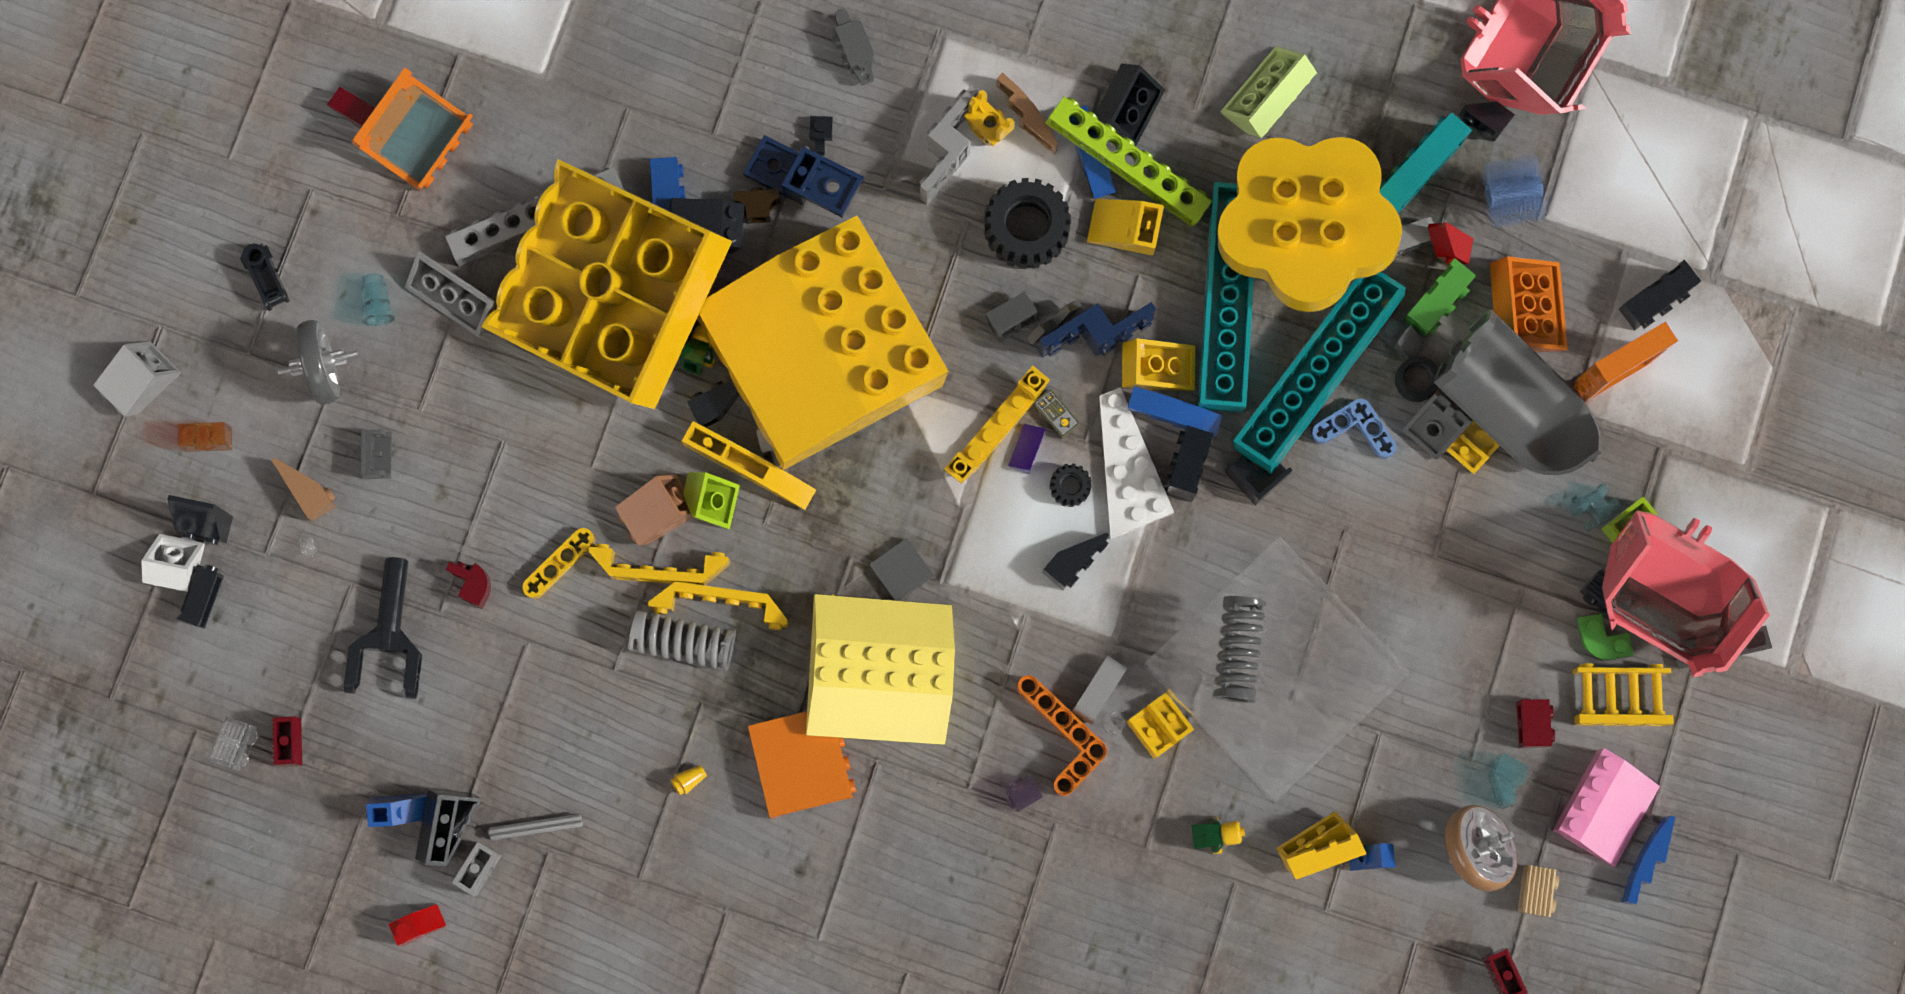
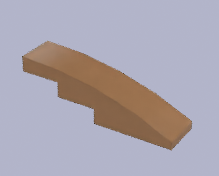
M1002 72L997 78L996 87L1010 97L1008 99V107L1022 117L1020 119V128L1055 154L1058 143L1050 127L1045 124L1046 120L1028 96Z

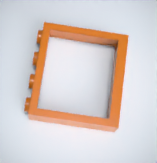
M1665 321L1594 363L1572 383L1573 388L1583 401L1587 402L1654 362L1677 343L1678 339Z

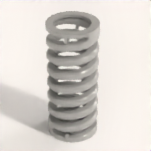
M637 610L629 636V651L636 652L638 649L639 653L644 654L649 650L652 656H658L662 653L665 659L671 658L674 654L676 661H682L686 657L689 664H694L698 659L700 666L705 667L710 662L713 669L728 670L733 654L736 630L723 629L722 635H725L724 642L720 644L722 647L718 655L721 629L717 626L714 627L708 649L705 653L708 625L703 624L693 651L696 623L694 621L689 623L681 648L684 620H677L674 635L669 645L672 618L667 616L656 644L659 614L653 615L648 635L644 641L646 619H650L651 613Z

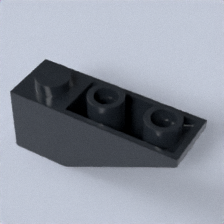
M732 379L725 383L723 381L717 382L710 387L711 390L705 393L698 392L690 397L691 400L687 401L698 424L707 428L723 419L740 395Z
M1104 533L1059 551L1046 565L1042 573L1062 590L1067 586L1072 588L1079 579L1077 574L1081 569L1086 571L1094 562L1092 559L1093 555L1097 551L1101 554L1108 546L1109 542L1106 540L1109 534Z

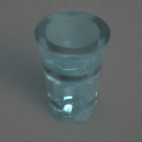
M375 273L362 277L363 324L380 326L393 322L395 317L390 305L384 276Z

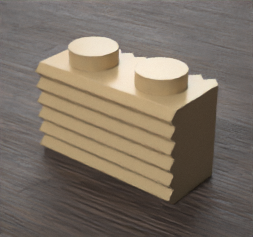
M1525 865L1523 867L1518 913L1551 917V913H1554L1556 909V899H1553L1554 889L1557 890L1559 885V876L1556 875V869Z

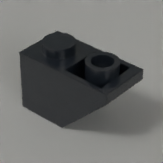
M1494 101L1465 105L1458 116L1461 117L1466 125L1473 126L1479 130L1484 138L1495 142L1515 114L1499 102Z

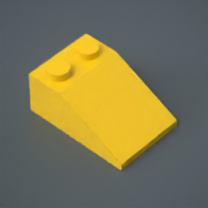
M1138 338L1123 342L1122 388L1133 389L1135 386L1146 390L1195 391V346Z

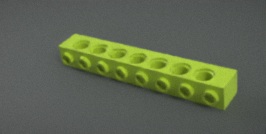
M1063 96L1045 124L1158 204L1164 205L1165 209L1189 226L1193 227L1198 223L1212 202L1204 191L1191 187L1187 179L1182 176L1177 177L1167 165L1159 164L1153 160V156L1149 152L1139 150L1134 146L1135 144L1127 137L1122 138L1111 125H1104L1097 120L1098 117L1094 113L1084 111L1079 107L1077 101ZM1069 117H1076L1079 121V125L1071 124L1069 121ZM1089 129H1092L1097 133L1096 139H1093L1088 135ZM1106 143H1113L1116 147V151H1109L1107 149ZM1126 155L1134 159V165H1129L1125 161ZM1145 168L1152 172V178L1144 175L1143 170ZM1162 182H1168L1171 186V191L1164 190ZM1182 194L1189 198V204H1184L1181 201L1180 196Z

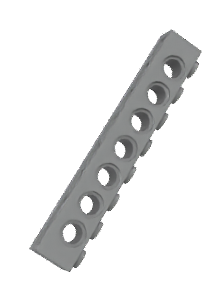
M609 167L603 168L594 175L624 190L615 167L611 169ZM542 194L537 195L534 200L528 203L520 202L514 205L513 209L506 212L503 210L498 211L486 220H476L471 223V226L464 229H454L449 235L445 236L459 267L520 242L524 234L535 225V219L531 218V214L535 212ZM513 220H520V224L517 227H510V223ZM493 228H498V229H499V232H498L497 235H495V236H489V235H488V234H489V231H490L491 229H493ZM471 237H478L475 244H467Z

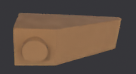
M277 458L272 460L306 517L312 522L336 507L333 502L336 498L329 487L324 488L318 482Z

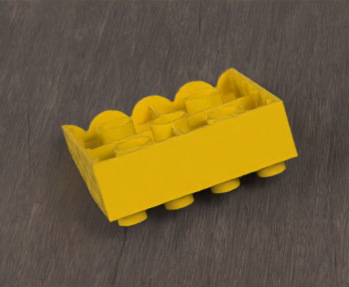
M557 159L554 169L555 182L541 195L535 210V225L524 234L518 245L516 267L505 276L498 289L496 298L497 309L489 314L481 327L632 404L655 409L732 241Z
M858 215L775 256L707 297L697 317L698 322L706 330L717 356L724 366L727 367L738 393L750 407L762 435L772 446L782 470L943 387L949 372Z

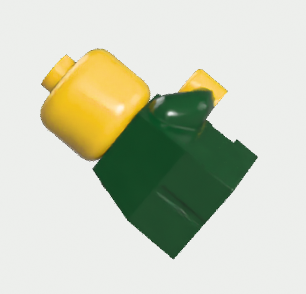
M701 325L695 328L691 339L685 343L679 356V369L687 372L691 371V373L701 376L704 366L712 368L715 362L712 350L710 349L712 345L706 330Z
M1211 817L1208 819V824L1191 825L1194 849L1211 848L1213 854H1221L1223 844L1227 846L1240 844L1242 837L1245 836V829L1240 826L1238 821H1227L1220 825L1218 817Z

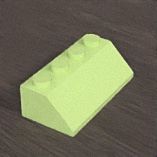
M1275 46L1220 112L1245 133L1262 138L1277 119L1282 116L1288 106L1297 98L1304 87L1310 83L1317 72L1305 54Z

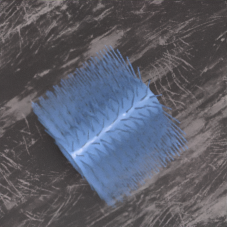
M1527 156L1523 162L1521 161V163H1524L1523 165L1519 163L1521 157L1513 164V157L1508 162L1509 168L1507 167V171H1505L1506 166H1504L1505 160L1499 165L1501 170L1498 169V173L1499 160L1495 163L1496 168L1494 170L1490 163L1486 166L1485 174L1487 172V175H1484V177H1486L1485 180L1487 179L1484 185L1485 190H1483L1485 191V196L1482 197H1486L1487 208L1489 206L1490 224L1491 216L1492 221L1493 216L1496 218L1495 228L1498 226V214L1501 219L1503 215L1505 221L1506 217L1508 220V215L1511 216L1510 225L1514 222L1513 217L1515 215L1518 219L1516 225L1518 221L1520 222V220L1525 218L1523 214L1526 213V209L1525 222L1529 219V216L1531 218V215H1533L1531 221L1538 216L1537 211L1539 212L1544 192L1543 187H1545L1542 186L1541 175L1539 177L1538 157L1535 169L1534 162L1532 167L1533 156L1530 158V161H1527L1529 166H1526V169ZM1511 162H1512V166L1514 165V168H1513V170H1512V168H1511V172H1510V167H1511Z

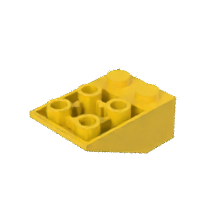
M1095 199L1087 243L1153 256L1164 205L1135 200Z

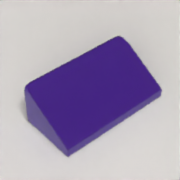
M1024 424L1008 466L1030 474L1046 429Z

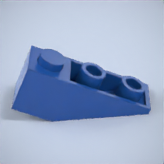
M427 794L370 797L366 804L368 827L395 826L422 821Z

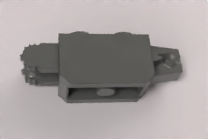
M838 9L835 11L837 27H835V36L832 37L836 48H841L843 55L840 57L845 69L849 68L851 75L855 74L861 86L874 81L871 69L875 62L874 52L862 22L858 20L851 21L846 10Z

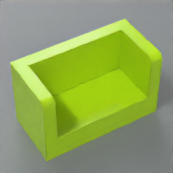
M1644 497L1635 501L1601 528L1612 543L1636 511L1658 515Z

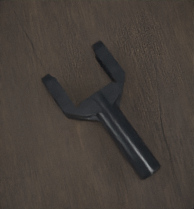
M388 557L385 559L377 626L368 634L357 639L348 648L344 679L345 693L355 694L360 685L364 648L371 651L404 654L407 652L403 684L405 697L407 699L417 698L423 655L400 629L409 563L407 559Z

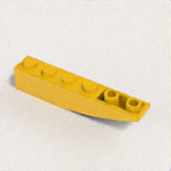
M694 421L682 439L684 447L803 510H806L816 492V489L779 467Z

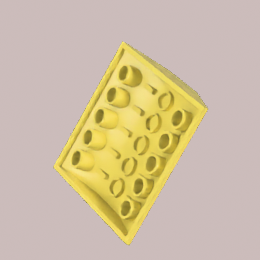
M815 594L806 735L945 745L953 696L955 643L952 605Z

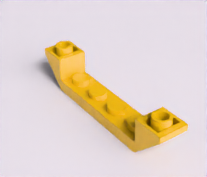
M1032 365L1020 379L1015 390L961 453L958 452L944 470L959 483L965 482L977 471L1030 409L1050 382V379Z
M595 544V547H589V553L612 580L668 584L682 582L705 586L730 565V559L725 557V553L711 552V556L705 555L704 574L700 573L698 569H686V572H677V568L663 567V571L654 570L653 566L641 565L640 569L631 568V565L617 564V567H614L615 552L612 548H609V545Z
M674 582L648 602V607L653 609V613L667 615V611H674L676 594H679V598L693 600V596L702 597V601L716 603V600H724L726 605L739 606V603H746L749 608L762 609V606H766L764 623L769 625V629L782 631L783 627L788 628L789 625L788 620L770 596L764 593Z

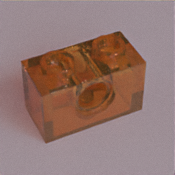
M225 422L178 424V447L185 452L232 450V427Z

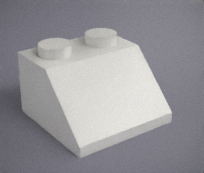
M159 534L141 560L142 583L188 592L194 572L198 571L195 567L200 566L205 543Z

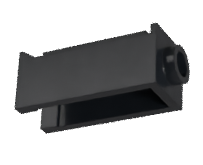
M207 564L204 565V568L195 567L198 571L194 572L180 611L182 614L176 618L182 622L204 629L224 578L223 575L217 572L218 568Z

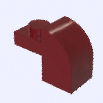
M449 561L445 570L465 580L458 597L483 609L491 592V580L486 571L476 563H474L471 571H469L470 566L460 561H457L456 564Z

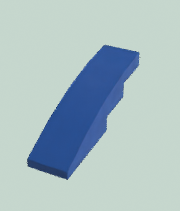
M1087 105L1080 107L1084 111H1089ZM1069 117V121L1071 124L1079 125V121L1076 117ZM1089 129L1088 135L1091 138L1096 139L1097 133L1094 130ZM1075 145L1093 199L1115 193L1109 168Z
M1135 386L1128 405V410L1149 415L1152 419L1170 423L1177 428L1186 429L1188 425L1214 433V438L1217 437L1223 417L1199 406Z
M1674 816L1664 817L1647 839L1628 877L1622 903L1629 905L1637 904L1641 883L1651 884L1655 864L1666 863L1675 822Z

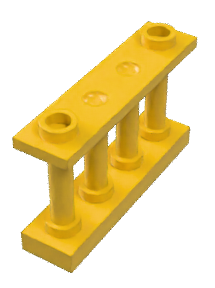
M1592 663L1579 664L1578 668L1572 670V675H1582L1583 710H1581V714L1574 716V726L1673 725V715H1665V711H1663L1661 675L1671 673V668H1663V664H1650L1649 668H1596ZM1592 675H1605L1607 710L1604 711V714H1595V710H1593ZM1615 675L1629 676L1630 711H1628V714H1619V711L1616 710ZM1638 675H1652L1653 711H1651V715H1642V711L1639 709Z

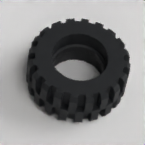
M1022 178L1020 183L1012 180L1007 187L1002 185L998 189L997 194L992 195L989 205H987L985 210L984 235L985 239L988 240L990 250L996 252V257L999 260H1003V258L1007 260V265L1012 267L1014 264L1020 265L1019 269H1026V266L1032 265V269L1039 268L1041 263L1049 264L1052 258H1057L1061 254L1062 248H1065L1070 232L1071 214L1068 212L1069 206L1067 201H1063V195L1060 191H1053V185L1047 183L1044 186L1041 184L1042 180L1035 178V182H1029V178ZM1019 207H1034L1043 212L1047 217L1049 223L1048 230L1040 239L1034 241L1019 240L1012 236L1006 228L1008 214Z

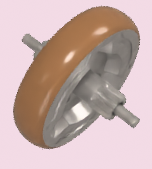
M1479 805L1464 806L1455 811L1446 824L1445 846L1449 862L1453 865L1459 876L1473 888L1485 892L1499 890L1510 883L1517 869V851L1513 840L1514 834L1509 832L1504 822L1491 810Z

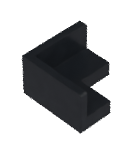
M1241 456L1226 468L1225 473L1257 505L1282 483L1293 470L1290 467L1286 470L1280 463L1272 475L1264 469L1257 472Z

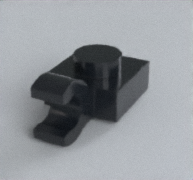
M810 116L809 139L816 140V153L825 156V141H832L833 117Z

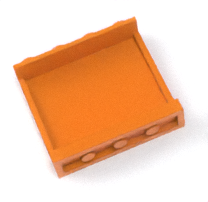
M807 711L748 726L770 819L846 799H853L852 793L856 792L854 780L848 779L846 771L851 769L848 756L843 757L841 747H845L844 738L806 735Z

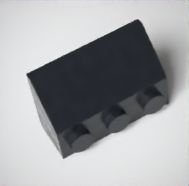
M1121 63L1095 113L1098 117L1097 120L1104 125H1111L1118 135L1122 138H1129L1136 147L1165 89L1140 65Z

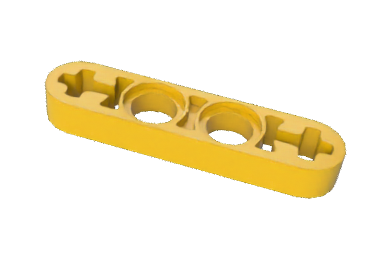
M587 528L576 530L524 581L522 588L525 595L531 599H537L551 588L589 551V547L594 545L595 537L593 533ZM581 534L584 536L589 534L587 538L589 542L587 544L582 542L578 546V548L581 550L578 553L577 550L570 544L574 542V544L577 545L580 542L579 536ZM565 549H570L574 554L572 560L563 561L561 553ZM550 565L555 566L557 569L556 575L552 578H547L544 575L545 568ZM540 574L542 579L548 583L544 585L541 582L537 586L539 590L537 593L533 591L529 593V584H537L540 581L537 576Z

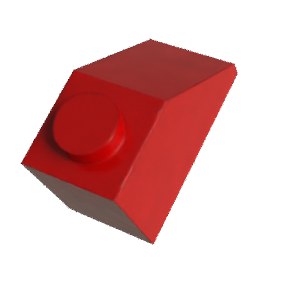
M1447 222L1428 224L1429 235L1437 258L1444 261L1447 266L1450 265L1454 258L1461 264H1469L1474 238Z
M438 904L413 912L388 924L397 946H404L447 926Z

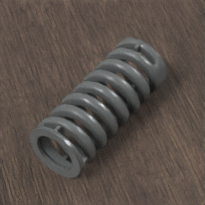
M1225 596L1223 598L1222 607L1227 613L1222 615L1221 620L1226 625L1220 628V634L1224 638L1219 640L1218 645L1223 650L1217 654L1218 660L1222 663L1217 664L1215 668L1217 673L1221 675L1214 679V683L1220 688L1213 691V698L1239 703L1255 702V688L1229 682H1257L1258 677L1229 669L1257 670L1259 668L1258 663L1242 661L1231 657H1259L1260 651L1241 648L1231 644L1260 645L1262 643L1261 638L1234 633V631L1262 632V625L1243 623L1234 619L1263 620L1265 617L1264 613L1253 611H1255V608L1263 610V607L1266 605L1264 600L1244 596ZM1239 606L1249 607L1251 611L1242 610Z

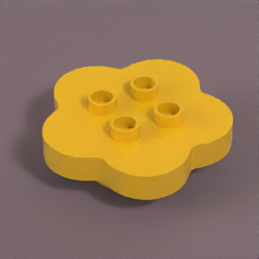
M1336 137L1320 141L1312 146H1305L1291 139L1270 138L1250 147L1239 163L1237 171V197L1228 204L1220 217L1218 248L1223 260L1231 269L1247 277L1266 280L1274 295L1288 307L1303 312H1315L1326 309L1336 303L1343 296L1353 279L1375 275L1392 263L1399 249L1402 224L1394 206L1380 193V164L1375 154L1365 144L1351 138Z

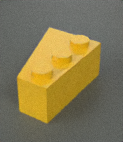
M1336 811L1276 848L1285 868L1296 880L1366 854L1358 834Z

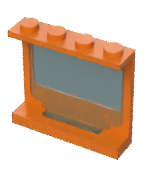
M404 67L356 134L351 144L421 191L423 187L428 189L435 179L431 175L436 168L441 171L448 161L445 158L448 151L454 152L460 144L458 140L462 132L467 134L473 125L470 121L473 115L463 113L411 76L412 72Z

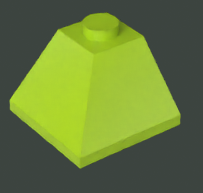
M688 472L683 496L693 518L730 529L740 485L706 472Z

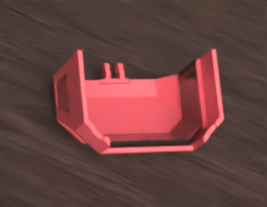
M1496 0L1490 12L1476 5L1472 11L1476 16L1483 19L1484 22L1481 23L1476 18L1470 16L1466 20L1469 27L1476 30L1477 33L1460 59L1462 76L1490 102L1497 101L1503 106L1539 115L1559 114L1586 109L1582 104H1572L1612 37L1631 35L1630 25L1626 24L1625 12H1628L1627 2L1625 0Z
M1636 511L1610 546L1602 590L1611 629L1613 630L1616 624L1679 659L1689 665L1692 677L1703 676V673L1712 671L1717 673L1727 671L1770 616L1756 580L1731 558L1704 543L1712 532L1711 526H1704L1697 539L1692 536L1699 526V519L1693 518L1684 532L1655 514Z

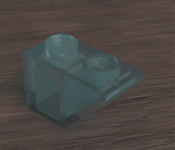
M1505 753L1498 755L1488 774L1497 805L1501 809L1513 806L1518 797L1516 791L1519 785L1523 786L1529 776L1526 773L1529 766Z

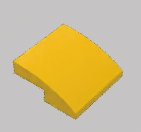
M1473 420L1446 451L1471 473L1475 474L1500 445Z
M1166 692L1126 722L1154 760L1194 730Z

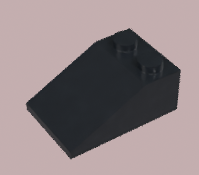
M670 199V212L731 240L732 243L727 252L728 254H732L742 248L744 204L725 200Z
M168 495L167 500L174 529L182 534L181 538L195 541L196 537L203 538L205 543L218 545V542L227 543L233 520L232 515L215 504Z

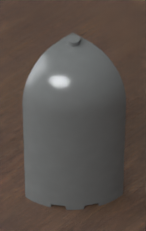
M1489 309L1468 328L1471 333L1462 342L1457 340L1447 353L1451 357L1446 364L1442 363L1439 366L1434 383L1516 462L1530 471L1543 475H1562L1573 472L1588 462L1598 459L1602 452V436L1597 421L1586 403L1492 309Z

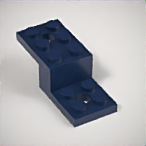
M766 135L763 136L743 172L745 177L769 189H779L781 195L803 206L807 200L841 218L845 215L864 180V176L804 146L798 152ZM776 160L780 163V167L777 170H770L767 167L768 163ZM830 182H836L839 185V189L836 192H829L826 189Z
M1150 302L1113 326L1097 303L1040 339L1038 352L1042 358L1047 355L1052 357L1061 350L1060 347L1068 343V345L1076 342L1081 334L1095 356L1100 353L1106 355L1114 349L1113 345L1119 341L1121 343L1126 342L1133 337L1132 333L1138 329L1144 331L1150 327L1156 308Z

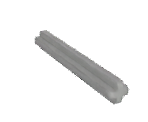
M580 814L490 827L489 838L490 840H498L576 828L583 825V820Z

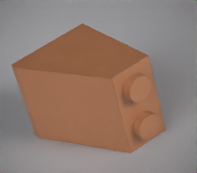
M677 474L654 477L615 506L620 521L627 526L631 539L638 546L654 542L693 518L683 496L684 486Z

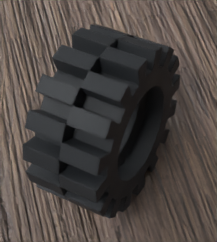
M1074 463L1058 467L1052 474L1049 486L1057 503L1060 502L1062 506L1068 505L1069 507L1079 506L1083 501L1085 502L1092 487V480L1088 475V471H1084L1082 466L1078 467ZM1074 477L1078 480L1080 487L1076 493L1069 494L1062 489V481L1065 478Z

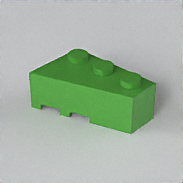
M1454 258L1446 270L1405 317L1404 321L1424 337L1429 332L1434 334L1441 326L1439 322L1443 315L1448 317L1456 308L1453 305L1456 299L1462 300L1470 291L1467 286L1476 275Z

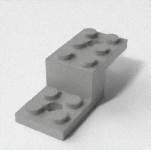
M972 85L967 91L963 89L959 93L955 105L947 107L942 114L943 119L938 124L934 123L927 132L929 134L927 139L928 150L939 159L934 165V171L931 174L927 173L920 181V200L926 205L929 204L970 155L971 141L957 131V129L965 121L964 115L969 112L970 100L973 96L976 97L978 95V90Z

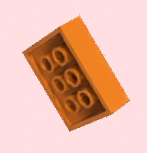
M1507 256L1489 263L1494 312L1535 352L1567 351L1560 262Z

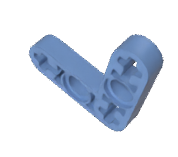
M1357 399L1317 423L1311 431V438L1315 443L1326 444L1356 425L1379 458L1388 459L1396 451L1395 441L1370 403L1364 399ZM1356 405H1358L1359 407L1364 406L1365 410L1363 411V414L1366 418L1369 415L1372 418L1367 419L1364 422V424H1362L1361 421L1364 419V417L1361 413H1355V410L1357 408ZM1337 416L1346 418L1347 425L1345 427H1338L1335 424ZM1327 422H1330L1332 429L1326 433V438L1318 437L1316 435L1319 432L1318 428L1323 431L1329 427ZM1369 423H1374L1378 426L1379 431L1377 434L1371 435L1367 432L1366 426ZM1383 434L1384 437L1381 441L1384 445H1390L1389 453L1380 450L1382 444L1379 440L1376 443L1373 440Z

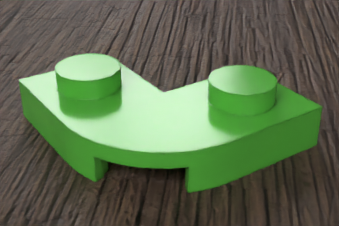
M1602 614L1577 618L1583 648L1587 649L1592 656L1601 661L1634 656L1629 633L1606 637Z

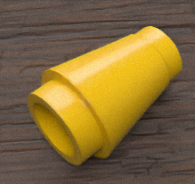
M698 765L674 774V778L670 779L680 796L684 793L688 794L707 775L702 766Z

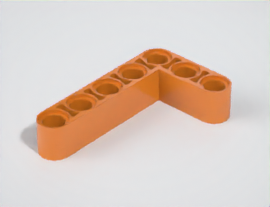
M1031 675L1023 676L1017 685V691L1020 696L1080 752L1053 782L1054 792L1058 796L1066 797L1106 757L1107 746L1035 677ZM1024 681H1030L1034 684V690L1027 693L1023 691L1021 684ZM1042 697L1049 698L1051 707L1048 709L1041 708L1038 703L1039 699ZM1057 714H1066L1068 723L1066 725H1059L1055 719ZM1080 729L1084 731L1085 739L1080 742L1076 741L1073 738L1074 730ZM1094 745L1102 749V756L1099 758H1095L1090 754V748ZM1078 762L1083 763L1086 766V773L1083 775L1075 773L1074 764ZM1059 780H1067L1070 783V790L1067 792L1060 791L1057 786Z

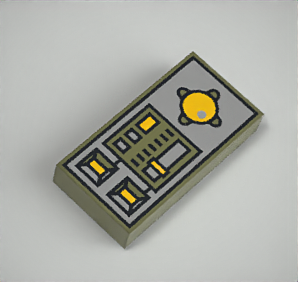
M1051 389L1033 403L1035 408L1062 439L1080 425V422Z

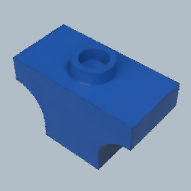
M1387 843L1363 845L1366 854L1349 860L1350 871L1394 868L1393 844Z

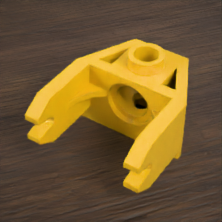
M980 90L976 97H972L968 106L969 112L964 115L968 126L986 146H995L1014 129L1015 121L1012 118L1006 119L1001 110H995L987 102V93L984 90ZM986 121H993L996 125L989 128L984 123Z

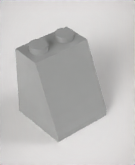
M150 341L125 344L95 382L94 386L100 391L99 393L103 398L109 400L115 406V410L125 417L138 415L181 374V371Z

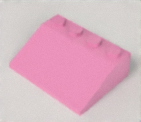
M1605 748L1599 749L1593 756L1552 831L1607 864L1616 867L1660 786L1624 759Z

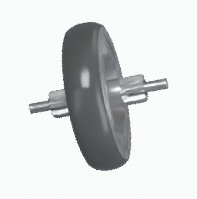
M316 320L303 321L296 329L299 359L290 360L288 367L277 369L278 374L291 372L292 376L304 374L315 401L319 404L333 403L339 398L340 394L336 366L346 364L347 358L358 356V350L345 352L343 348L332 350L322 325Z

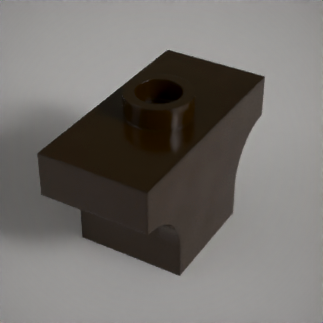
M755 187L751 188L750 191L734 192V202L744 204L748 224L771 222L770 213L772 208L781 204L779 189L763 190V188Z

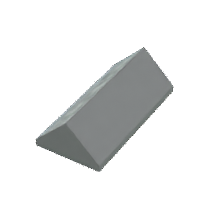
M420 251L417 253L404 288L479 337L485 330L481 327L490 313L497 309L495 301Z

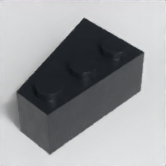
M1684 259L1673 270L1665 273L1656 282L1624 303L1618 310L1634 330L1641 326L1643 329H1646L1655 322L1653 319L1655 316L1660 314L1663 317L1673 309L1671 306L1673 303L1678 301L1681 304L1691 296L1689 292L1701 280Z
M1188 425L1185 431L1180 430L1176 443L1180 444L1178 453H1173L1170 465L1174 466L1172 474L1167 473L1163 486L1167 488V495L1189 502L1194 500L1214 433Z
M428 789L415 859L424 865L448 867L462 840L460 837L466 826H469L472 820L471 816L476 806L480 805L482 798L473 793Z

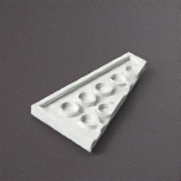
M1121 387L1099 396L1110 539L1174 514L1131 411L1128 410V403Z

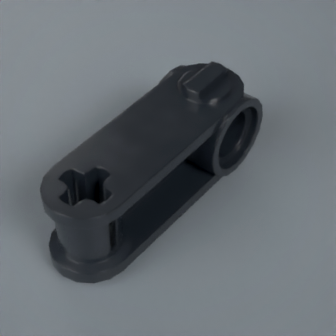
M263 243L247 245L241 253L240 259L244 268L248 269L267 310L271 311L272 307L283 302H290L271 260L273 256L268 245L264 246ZM256 253H261L260 259L258 261L253 262V255Z

